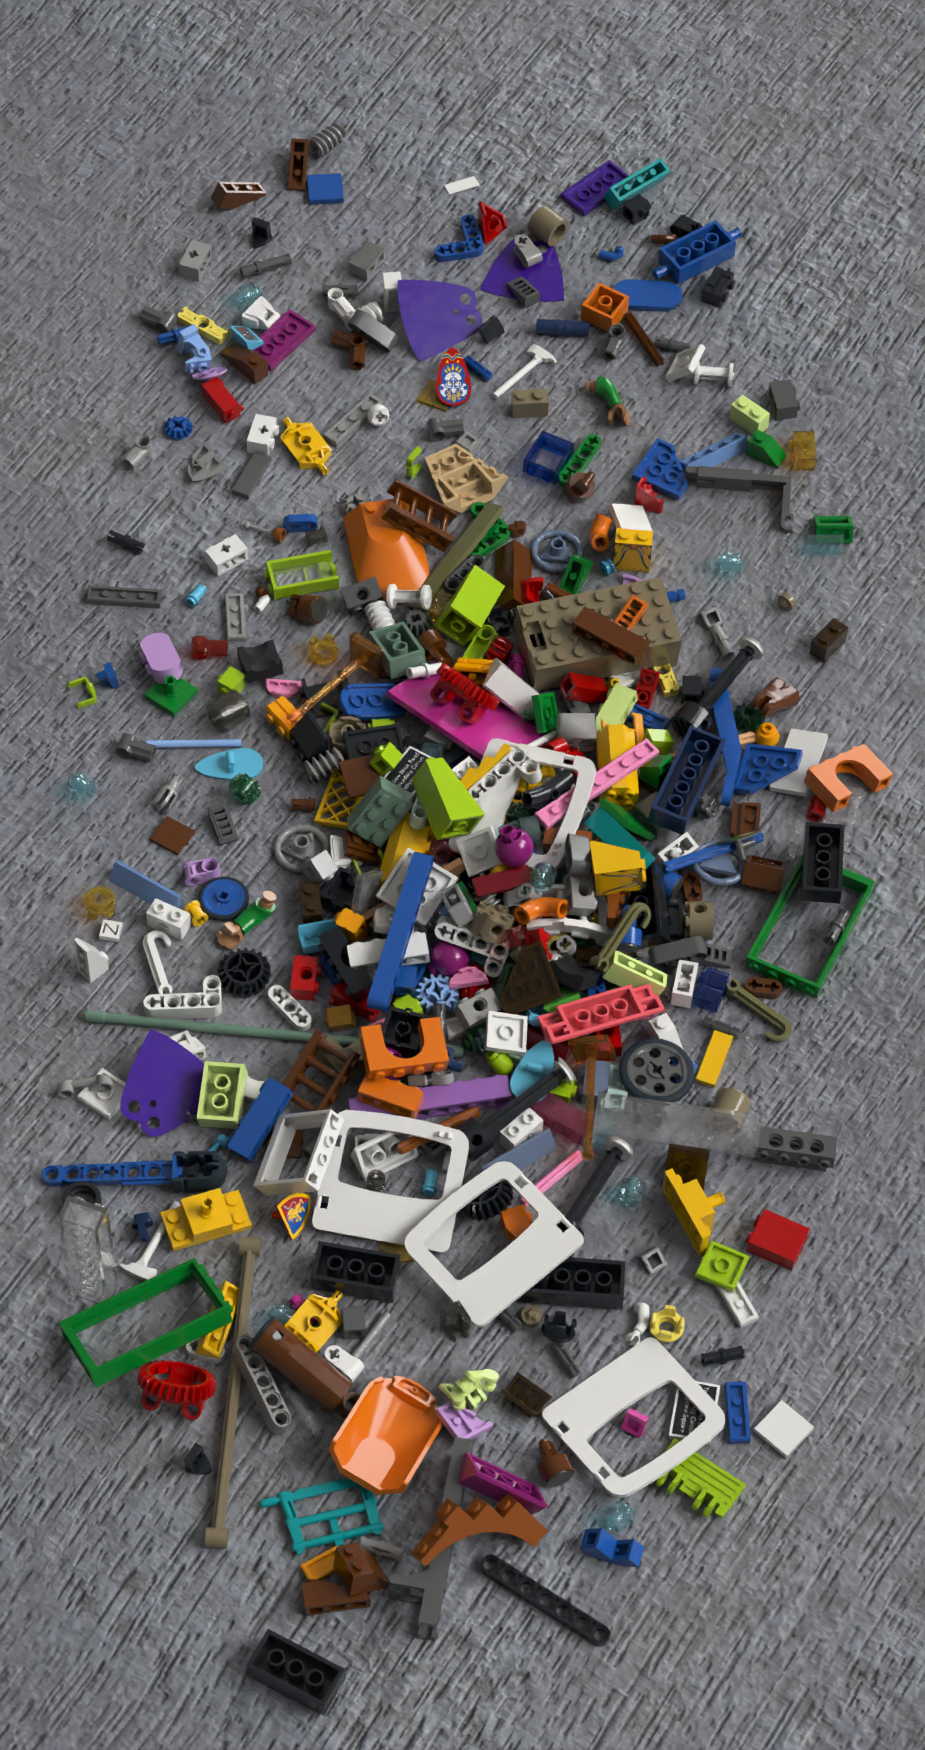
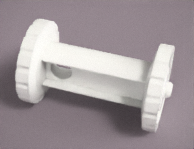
M698 362L693 371L694 384H697L699 379L724 380L731 387L732 378L734 377L733 363H730L728 368L700 366V362Z
M390 584L387 589L386 599L390 609L396 608L397 603L421 604L423 609L428 610L431 606L432 593L429 585H423L421 590H398L395 584Z

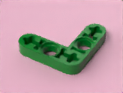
M482 502L474 503L471 506V517L475 520L486 505ZM498 518L467 558L475 554L485 557L508 542L511 537V532L508 530L509 526ZM491 540L493 544L486 545L484 541Z

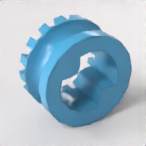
M606 558L604 561L599 562V568L603 575L609 576L610 573L615 572L616 569L611 559Z

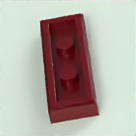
M528 865L473 878L471 883L476 897L479 899L513 890L524 883L533 885L534 881Z

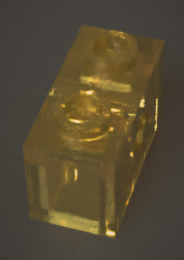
M793 431L792 438H789L788 443L789 449H792L789 460L790 463H793V470L815 471L817 460L815 431Z

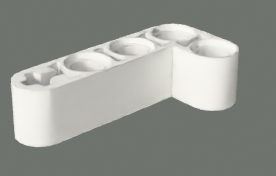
M519 748L513 749L475 783L468 792L483 810L519 777H522L530 784H536L542 779V773L538 762L529 754Z
M442 916L437 920L435 926L437 938L487 956L484 971L488 976L496 977L501 973L508 956L510 946L508 939L506 942L503 941V944H492L489 942L480 944L477 940L481 939L482 936L479 934L477 937L473 935L469 930L470 924L457 927L453 918L448 916ZM465 932L468 936L461 937L458 933ZM500 945L503 946L505 949L500 951L497 950L495 947ZM496 963L498 967L493 968L489 964Z
M215 975L207 976L203 981V992L148 995L143 1002L145 1016L168 1019L217 1017L222 1012L221 981Z

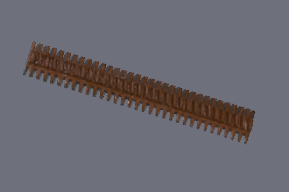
M625 313V321L657 367L663 365V357L633 313Z

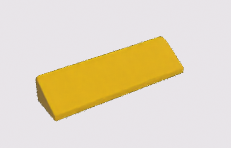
M225 1281L218 1288L223 1293L224 1301L228 1300L233 1309V1312L230 1313L233 1321L237 1310L239 1288ZM212 1303V1306H211V1308H210L209 1313L212 1312V1311H214V1310H216V1308H215V1306L213 1305V1303ZM232 1322L200 1337L195 1353L219 1359Z

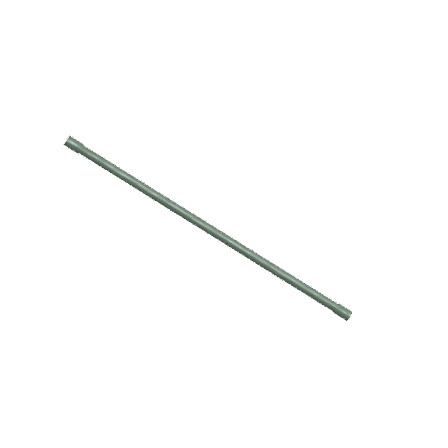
M87 1010L85 1017L86 1022L116 1023L308 1042L313 1035L312 1032L106 1013L96 1010ZM325 1034L327 1038L332 1035L343 1046H349L359 1039V1037ZM446 1045L455 1050L453 1057L463 1058L464 1046Z

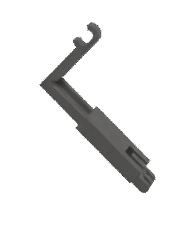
M708 466L686 467L685 478L688 482H697V487L748 492H751V489L783 491L780 529L784 533H792L793 528L785 526V520H792L794 517L792 513H789L791 476L755 474L753 470Z

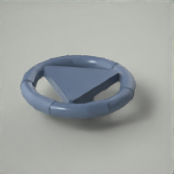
M564 530L542 532L531 544L530 552L532 559L538 567L545 571L565 573L568 564L557 567L551 566L544 561L569 562L572 555L561 537L571 541L577 549L576 555L578 554L583 557L584 549L580 540L575 535ZM556 536L538 556V545L540 542Z
M712 841V842L703 843V844H701V845L699 846V848H698L697 850H695L694 852L699 851V850H702V849H705V848H708V847H712V846H715V845H718V844H716V843L713 842V841ZM737 850L730 852L739 862L738 873L727 854L703 861L700 866L698 863L691 866L696 875L705 882L718 886H727L737 883L743 878L746 860L739 861ZM724 874L733 876V877H728V878L719 879V878H721Z

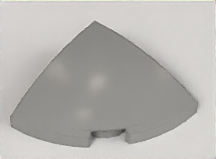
M205 442L192 455V467L188 465V474L192 481H199L222 472L226 469V466Z

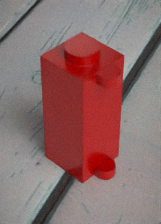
M216 377L202 384V396L226 424L240 417L244 407L239 405L225 388L224 382Z
M569 672L559 684L566 699L595 704L605 703L609 691L603 678Z
M338 983L332 987L330 992L332 998L329 1005L342 1006L350 1004L355 1009V1015L367 1019L371 1023L376 1021L381 1011L367 1008V999L356 1004L353 997L348 998L344 990L346 987L344 983Z

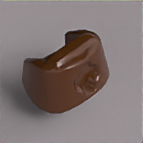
M516 520L513 524L508 525V530L513 538L521 537L526 533V523L524 521Z

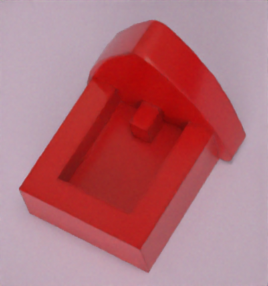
M543 577L529 578L521 581L522 601L529 604L540 601L539 594L543 588Z

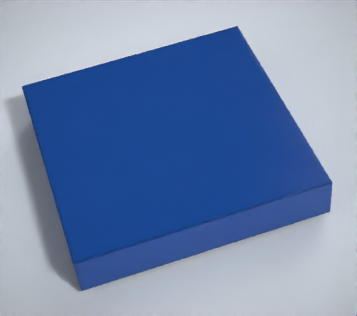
M341 173L307 175L309 204L344 203Z

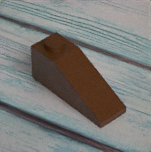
M291 138L288 190L306 189L309 158L308 139Z
M218 182L211 200L218 209H234L264 197L267 193L259 182Z
M232 343L220 352L224 359L254 384L268 376V361L256 351Z
M311 1579L306 1581V1583H302L305 1616L371 1607L369 1594L362 1593L350 1596L344 1586L325 1580Z

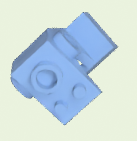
M193 324L180 331L177 351L181 356L187 352L194 355L192 359L185 362L184 372L192 374L194 371L210 369V349L198 335L196 325Z

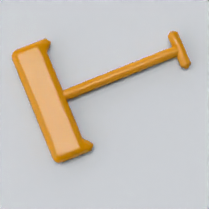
M632 712L631 716L633 717L634 727L632 730H634L636 746L644 738L642 714ZM601 719V728L604 731V727L609 724H605L604 719Z

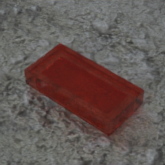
M517 924L505 931L511 949L518 948L526 943L524 931H528L527 925Z

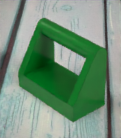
M814 516L816 543H852L853 523L851 516Z

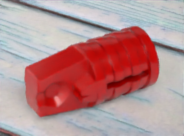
M816 794L811 799L806 816L813 822H821L827 806Z

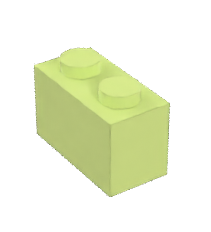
M741 395L731 404L729 419L751 434L756 429L763 432L768 428L770 413L744 395Z

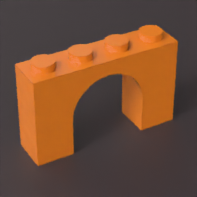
M862 744L858 747H852L845 753H839L832 759H826L821 764L811 766L806 771L804 783L832 812L846 807L852 795L837 778V773H850L859 777L873 793L888 787L893 773L865 744Z
M440 1017L420 1019L417 1028L422 1050L418 1055L407 1059L396 1057L387 1050L381 1024L360 1027L358 1036L367 1079L381 1080L389 1076L398 1078L405 1074L413 1073L414 1075H420L427 1071L441 1072L447 1069L449 1057Z

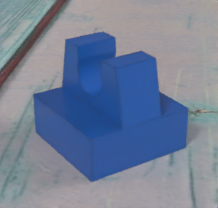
M111 663L104 664V670L96 673L101 686L111 685L113 689L120 687Z

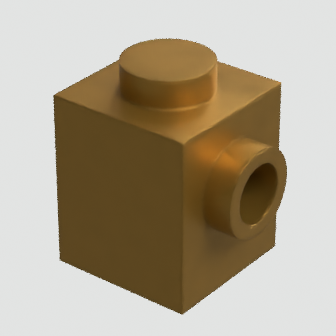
M350 1004L327 1008V1015H325L326 1026L333 1032L357 1028L355 1009Z

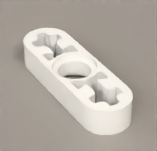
M280 985L272 986L268 991L269 1002L296 1030L302 1032L309 1030L311 1027L310 1014L284 987ZM274 993L277 995L281 994V999L278 996L274 997ZM287 1005H293L295 1007V1010L292 1012L285 1011L284 1007ZM299 1018H300L302 1021L306 1020V1023H305V1024H304L303 1022H300V1023H299Z

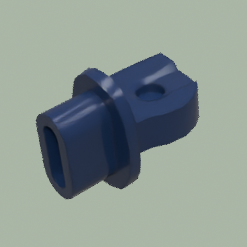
M150 1213L135 1214L133 1216L132 1228L139 1230V1237L142 1242L149 1241L147 1228L154 1224L153 1220L150 1219Z

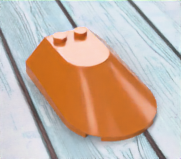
M393 499L361 503L343 517V527L356 581L358 583L376 577L383 601L386 603L387 589L390 584H395L398 590H419L429 578V566L423 541L381 519L382 513L390 503H393ZM400 501L399 507L408 511L409 504Z
M393 1376V1378L379 1377L371 1381L328 1448L339 1473L376 1495L403 1493L441 1429L442 1422L435 1414L438 1408L435 1404L437 1402L435 1397L425 1387L409 1378Z

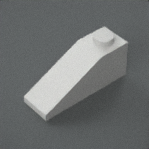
M79 938L74 939L78 972L92 983L109 970V959L103 951H98L94 946Z

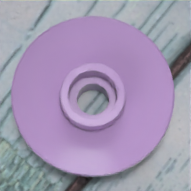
M216 367L199 371L193 374L192 378L208 382L223 375L227 368Z

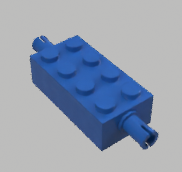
M715 220L661 247L658 260L661 266L652 269V275L657 280L669 274L680 284L734 257L735 240L742 237V232L738 227L726 232Z

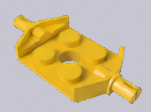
M289 417L284 418L283 423L287 426V429L280 436V443L286 445L299 462L300 469L318 468L322 475H325V473L327 475L329 469L324 464L331 456V448L310 422L292 423ZM306 440L310 441V443L304 444L302 441Z
M338 1290L335 1291L331 1298L311 1294L284 1326L315 1352H318L343 1322L336 1306L337 1302L343 1297V1294ZM310 1319H316L319 1322V1327L311 1326Z

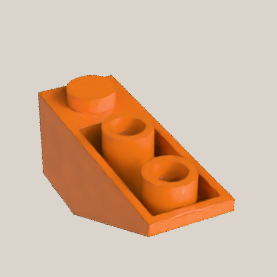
M525 1205L507 1208L506 1211L501 1212L500 1222L505 1237L512 1243L531 1225L532 1216L530 1211H526Z

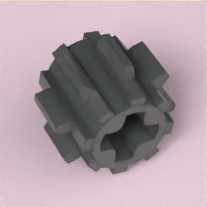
M706 794L704 797L701 796L696 812L704 819H710L712 816L715 817L720 811L718 809L720 801L711 794Z

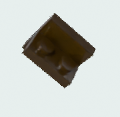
M669 1144L665 1171L673 1168L675 1174H679L683 1184L697 1179L704 1191L710 1150Z

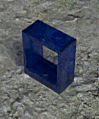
M542 431L523 460V472L540 478L545 482L556 484L559 473L574 454L575 443ZM542 449L563 456L555 470L534 462Z

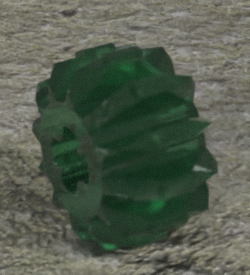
M743 701L741 706L737 705L733 713L739 731L744 729L746 733L749 730L755 732L765 722V716L761 714L762 709L754 710L751 707L752 701L749 704Z
M239 773L228 785V791L233 794L232 797L236 798L237 802L240 801L243 805H251L257 801L262 793L261 786L257 784L258 781H255L253 777H249L246 773Z

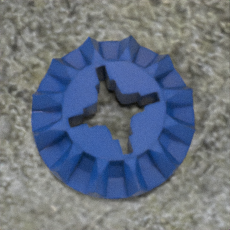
M174 415L173 418H168L167 422L164 423V432L172 439H184L193 430L192 422H190L189 418H184L183 415L180 417Z

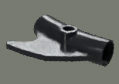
M564 769L549 781L522 793L524 806L537 810L542 809L569 791L575 783V777L569 770ZM539 824L540 831L542 832L544 830V827L541 824Z

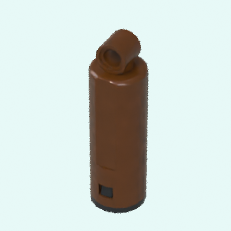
M273 1315L248 1344L249 1347L327 1412H331L336 1407L338 1414L343 1418H347L352 1409L347 1407L346 1402H350L354 1407L360 1397L357 1393L348 1392L352 1387V1382Z

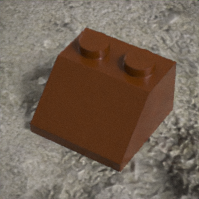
M749 854L745 863L741 884H744L749 889L763 888L767 893L774 894L776 891L780 892L787 862Z
M358 1543L336 1547L333 1566L350 1596L388 1588L389 1581L374 1554Z

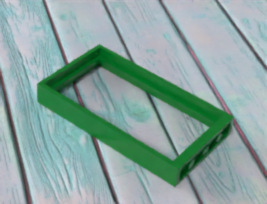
M802 854L749 951L745 967L754 973L766 976L768 979L778 980L788 988L797 989L805 995L817 998L873 893L875 881L843 868L842 886L861 895L850 914L851 916L844 925L843 933L839 935L815 982H812L757 958L802 876Z
M193 1258L60 1321L59 1326L65 1341L96 1388L233 1322L230 1314L233 1312V1309L228 1300L224 1301L220 1288H215L216 1285L211 1276L207 1277L204 1265H199L196 1259ZM194 1277L216 1308V1310L98 1367L76 1335Z

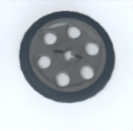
M651 1038L639 1041L625 1051L619 1063V1076L626 1091L633 1098L649 1105L663 1106L679 1101L687 1095L694 1082L695 1070L690 1057L680 1046L668 1040ZM657 1051L660 1056L653 1058L649 1055V1052ZM675 1059L678 1061V1065L671 1066L667 1061ZM635 1060H640L643 1062L644 1066L639 1068L635 1067L633 1065V1062ZM654 1069H655V1071H659V1070H660V1074H658V1073H653V1070H654ZM676 1076L681 1082L674 1084L670 1081V1078ZM643 1078L646 1083L638 1085L635 1079ZM661 1086L665 1091L663 1093H656L653 1088Z

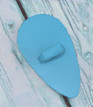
M238 748L216 753L202 759L195 765V771L204 776L232 781L253 779L263 770L261 755L251 748Z
M544 1040L540 1041L522 1058L510 1081L511 1092L515 1097L549 1074L551 1070H554V1053L551 1043Z

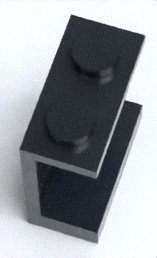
M345 670L337 671V680L308 687L305 679H301V687H298L300 698H304L305 701L303 702L305 713L311 711L315 719L333 715V713L320 706L322 702L337 709L338 714L343 713L338 705V696L349 685Z

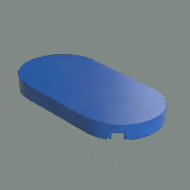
M627 279L618 282L613 288L629 296L628 310L671 311L677 305L679 306L682 301L681 289L669 281Z
M393 683L350 684L338 696V705L341 711L346 716L356 717L360 720L397 719L404 716L407 712L405 708L387 697V691L396 686Z

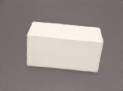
M497 658L494 659L483 683V687L521 718L529 716H523L524 710L533 709L531 696L540 694Z
M386 1132L355 1147L350 1156L363 1180L367 1182L418 1157L417 1148L403 1155H400L395 1148L397 1143L412 1136Z

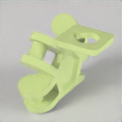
M491 1369L479 1371L466 1370L464 1372L466 1376L461 1381L457 1380L455 1382L457 1386L447 1383L440 1384L438 1387L452 1400V1406L455 1410H463L466 1407V1403L474 1410L477 1408L478 1403L487 1400L482 1390L488 1392L495 1390V1382H497L499 1377L498 1373ZM473 1391L475 1393L474 1397H472L470 1394Z

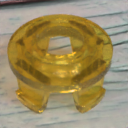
M326 633L325 638L319 640L314 635L310 639L308 654L314 663L329 665L337 660L339 648L335 643L333 635ZM323 649L328 650L330 656L323 658L319 651Z
M97 886L86 892L83 901L90 918L97 920L98 915L103 914L110 918L115 913L116 896L111 889ZM97 894H102L106 899L101 904H97L93 900Z

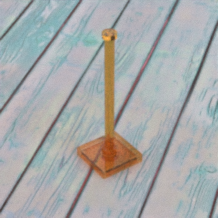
M354 631L350 635V661L352 663L293 714L290 713L287 716V720L292 725H295L303 714L358 667L376 678L377 676H382L383 649Z
M608 1035L584 1036L568 1040V1046L577 1065L586 1064V1059H588L584 1151L582 1152V1158L587 1160L594 1158L592 1141L596 1060L615 1062L617 1056Z

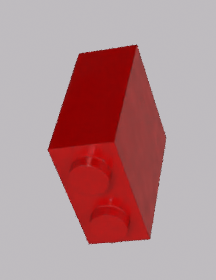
M764 1209L762 1215H757L754 1221V1231H750L745 1241V1243H748L747 1252L792 1271L808 1239L810 1228Z

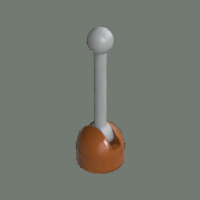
M247 521L243 524L245 529L252 528L271 534L272 539L280 543L284 541L286 536V529L281 527L268 530L251 525Z

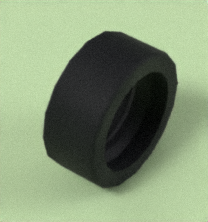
M74 1182L63 1193L64 1212L73 1221L88 1222L96 1218L102 1208L101 1193L97 1186L91 1182ZM78 1193H88L94 1197V1204L89 1209L80 1211L71 1207L70 1200Z

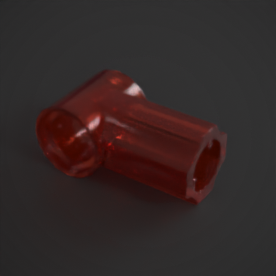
M194 636L191 640V657L195 660H204L207 656L227 657L228 640H208L205 636Z

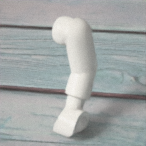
M638 1302L634 1306V1311L638 1314V1323L633 1328L634 1331L625 1337V1341H631L628 1345H638L640 1343V1335L649 1326L650 1309L646 1303Z

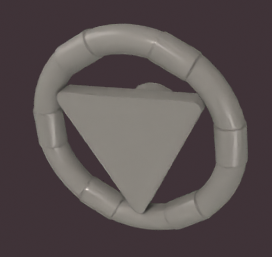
M310 825L291 826L282 831L275 840V858L287 870L304 873L299 865L289 863L282 853L304 862L314 855V835H316L323 844V850H327L330 854L328 838L324 832ZM296 832H309L307 835H298L293 842L281 847L289 835Z

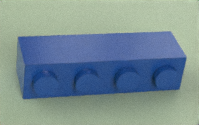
M270 1077L267 1082L265 1081L261 1085L260 1094L256 1099L252 1100L249 1105L250 1110L246 1116L240 1119L238 1123L239 1128L236 1133L231 1134L227 1142V1147L231 1152L252 1163L276 1124L279 1115L282 1114L293 1096V1092L288 1087Z

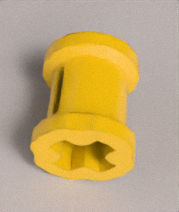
M192 901L184 908V911L190 913L194 927L201 926L208 920V915L200 908L199 901Z

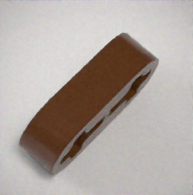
M685 872L682 876L684 900L702 901L703 893L699 877L695 872ZM687 879H691V881L693 882V886H690L689 881H687ZM691 893H694V897L697 898L696 900H693Z
M750 977L746 980L744 989L756 998L777 999L781 996L782 984L775 979ZM751 985H755V990L751 989ZM771 987H775V992L771 991Z

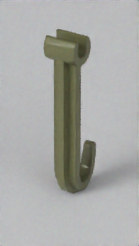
M635 902L629 906L600 953L590 959V965L596 966L595 969L603 972L609 969L610 958L640 912H644V918L640 925L641 928H646L649 924L651 911L646 904Z
M732 978L731 984H726L725 995L727 997L736 998L782 1031L780 1036L766 1031V1038L773 1042H783L790 1037L792 1027L786 1018L743 989L737 979Z

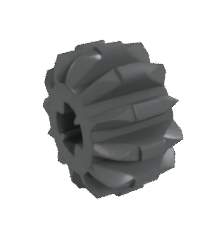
M415 607L413 611L407 609L406 614L401 616V622L404 621L416 639L423 632L430 630L432 625L428 612L424 613L423 609L419 611Z

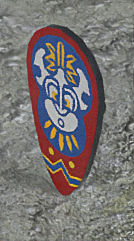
M449 348L444 354L436 380L438 399L441 403L451 407L463 405L471 395V382L465 361L455 348Z

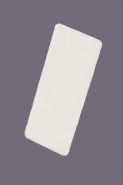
M475 176L446 184L445 188L449 194L479 186V183Z

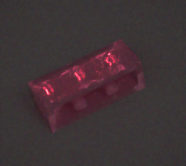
M548 1093L545 1098L536 1102L532 1108L543 1119V1125L551 1128L554 1133L567 1137L574 1144L584 1146L596 1129L597 1118L551 1093Z

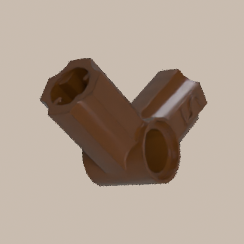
M334 330L330 344L350 350V368L354 370L364 368L366 352L364 335Z

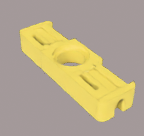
M184 307L182 309L183 312L177 314L180 324L184 326L195 324L200 335L219 345L229 337L228 329H222L215 325V322L211 319L188 310V307ZM202 323L208 325L205 328L199 327V325Z
M670 663L652 667V670L657 672L659 669H666L668 671L666 674H660L658 681L663 697L667 698L678 695L679 685Z

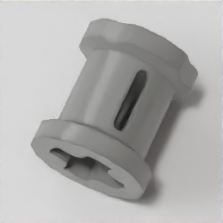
M563 935L557 940V948L563 955L568 954L571 956L575 953L577 946L570 936ZM568 942L570 945L565 950L563 946Z

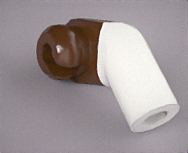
M258 586L255 589L258 602L254 606V610L261 613L270 602V597L263 586Z

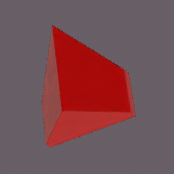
M483 202L478 203V223L485 245H487L508 226L504 214Z
M644 476L636 485L635 505L643 506L645 511L660 514L663 511V500H658L654 497L658 493L653 492L651 484L646 485L647 478Z

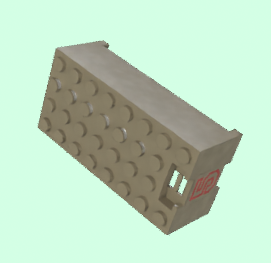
M661 577L516 607L514 636L519 652L524 656L529 685L539 693L542 690L560 687L559 684L569 672L604 678L669 663L671 667L677 666L682 639ZM632 594L648 603L649 608L631 630V632L644 636L650 641L649 650L637 668L572 632L573 622L584 606L594 609L598 614L611 618L614 621ZM634 604L632 605V607L636 610H640L639 607L635 606ZM630 610L627 611L628 613H630V614L633 615L634 617L636 616V614H635L634 612H632V611H630ZM626 615L623 616V618H625L629 622L632 621V619H630ZM621 620L619 621L620 625L628 627L627 624ZM542 633L545 645H540L537 634ZM530 635H534L537 647L533 648Z

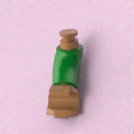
M597 377V380H593L592 383L586 381L587 394L593 391V393H597L598 396H602L606 400L610 408L608 413L610 426H614L616 418H622L625 425H630L629 413L626 407L621 404L614 384L605 377Z
M264 891L262 897L257 898L255 902L250 904L233 922L223 924V929L216 934L217 941L229 950L236 948L242 942L243 936L273 914L276 908L274 904L276 895L271 891Z

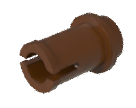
M311 797L309 799H291L292 811L309 810L311 812V810H315V799H311Z

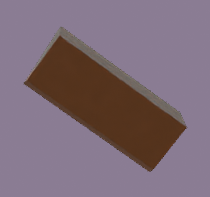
M515 540L495 550V579L505 587L494 606L500 605L501 610L506 612L516 606L526 604L522 601L521 581L532 578L531 550Z

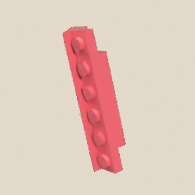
M630 984L558 1005L556 1011L538 1016L537 1021L545 1036L544 1041L555 1044L665 1011V1008L649 984L633 988Z

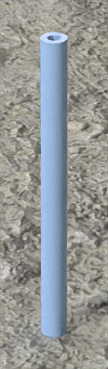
M241 739L146 741V743L155 745L156 748L241 747Z

